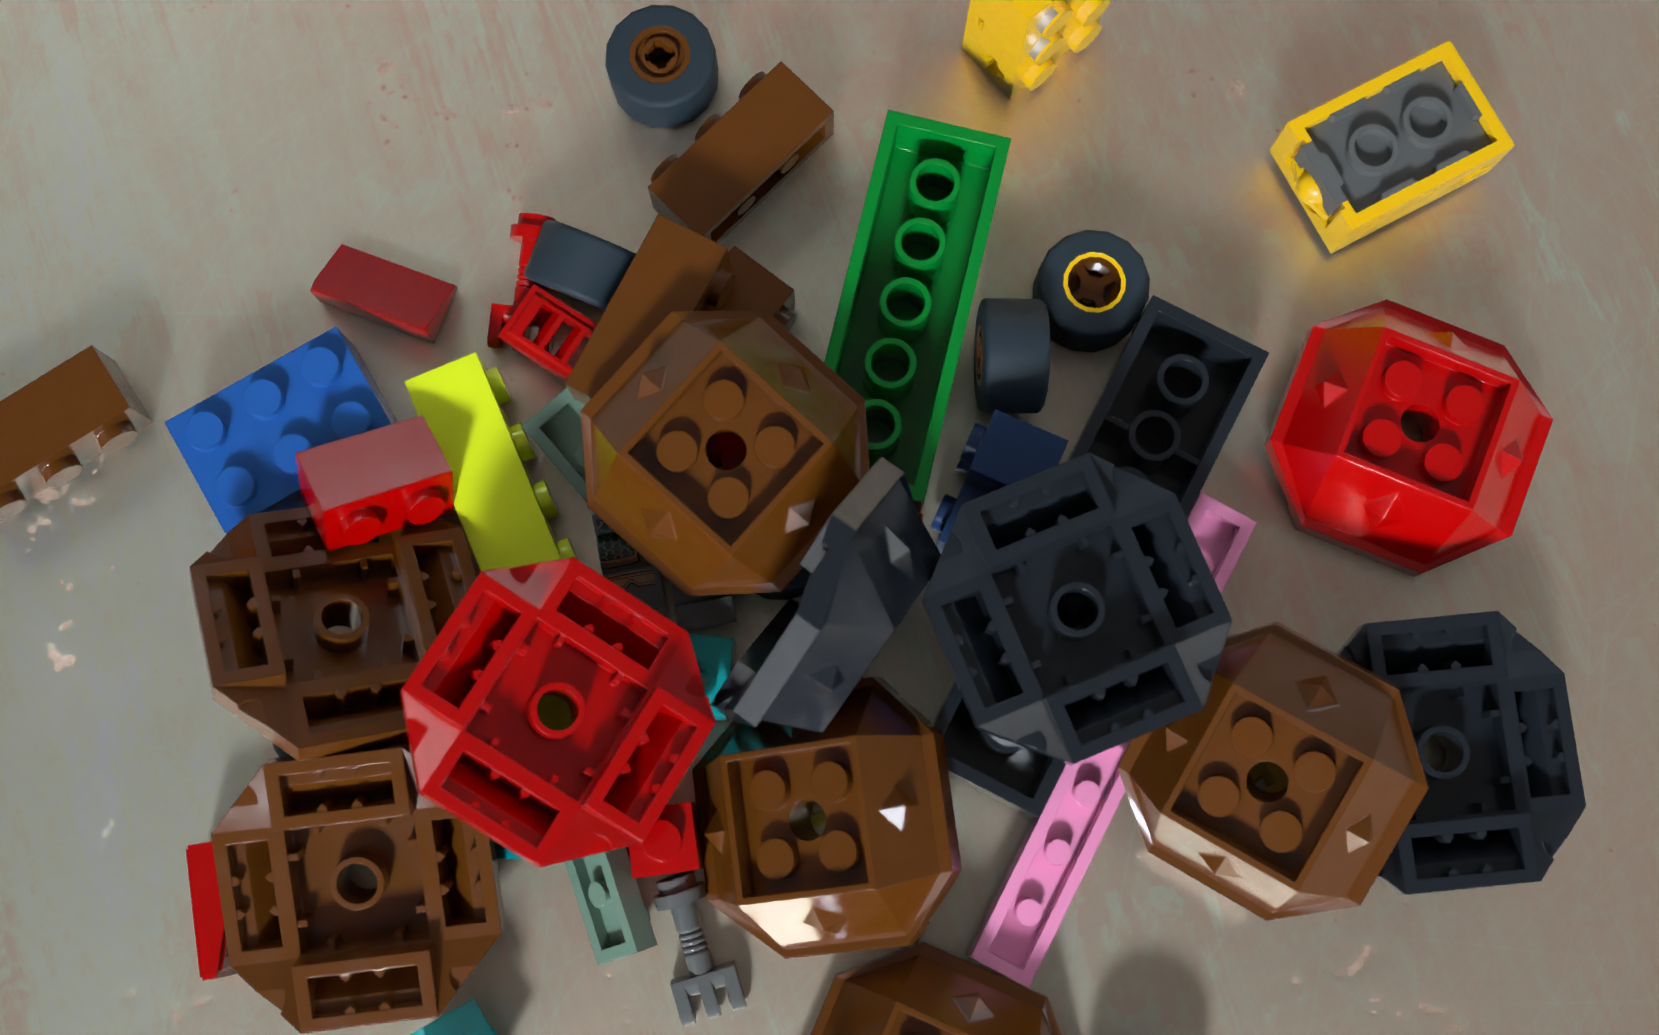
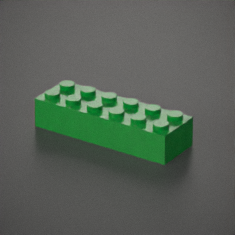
M888 110L824 363L865 399L870 469L883 457L905 473L916 510L920 514L925 500L1011 138Z

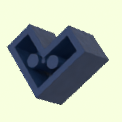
M996 409L988 427L975 423L955 472L966 476L957 498L948 494L944 495L930 529L941 533L936 545L939 552L942 553L961 504L1059 465L1069 440Z

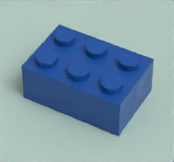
M335 326L164 423L223 531L228 533L250 514L306 507L300 493L295 453L398 423L356 347Z

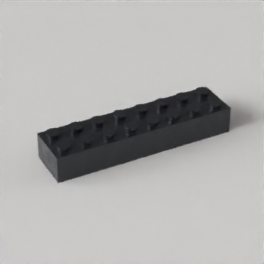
M1153 295L1138 319L1066 461L1090 452L1114 464V467L1141 477L1176 494L1186 518H1188L1269 352ZM1065 596L1059 599L1057 613L1061 622L1074 630L1086 629L1091 619L1088 605L1082 599L1075 596ZM954 680L932 723L944 736L949 776L1028 818H1039L1066 763L976 729Z

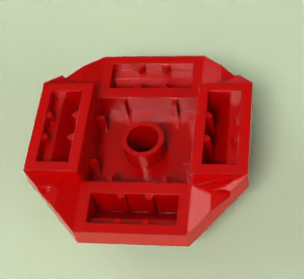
M1386 299L1314 324L1307 331L1264 445L1277 480L1289 503L1287 508L1295 530L1415 577L1512 536L1553 418L1505 345ZM1402 416L1410 417L1418 422L1423 432L1422 442L1412 441L1403 433L1401 428Z
M576 558L540 562L514 568L506 567L481 571L400 691L418 794L537 868L643 843L716 723L709 698L705 696L698 662L688 631ZM555 695L562 698L568 704L571 718L566 729L552 730L542 724L537 714V705L542 696Z

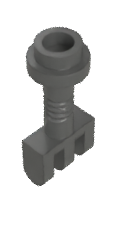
M694 871L681 872L657 881L656 885L659 894L653 897L656 909L658 911L671 910L677 933L680 934V944L683 947L682 951L685 953L684 958L689 972L688 975L671 979L670 983L683 1027L696 1023V1010L690 997L701 994L708 1019L722 1015L715 989L724 986L727 987L728 1000L733 1010L737 1011L746 1008L747 1003L735 961L714 966L710 949L707 947L708 942L703 934L704 929L701 928L702 921L696 904L697 900L707 895L704 882L696 881Z

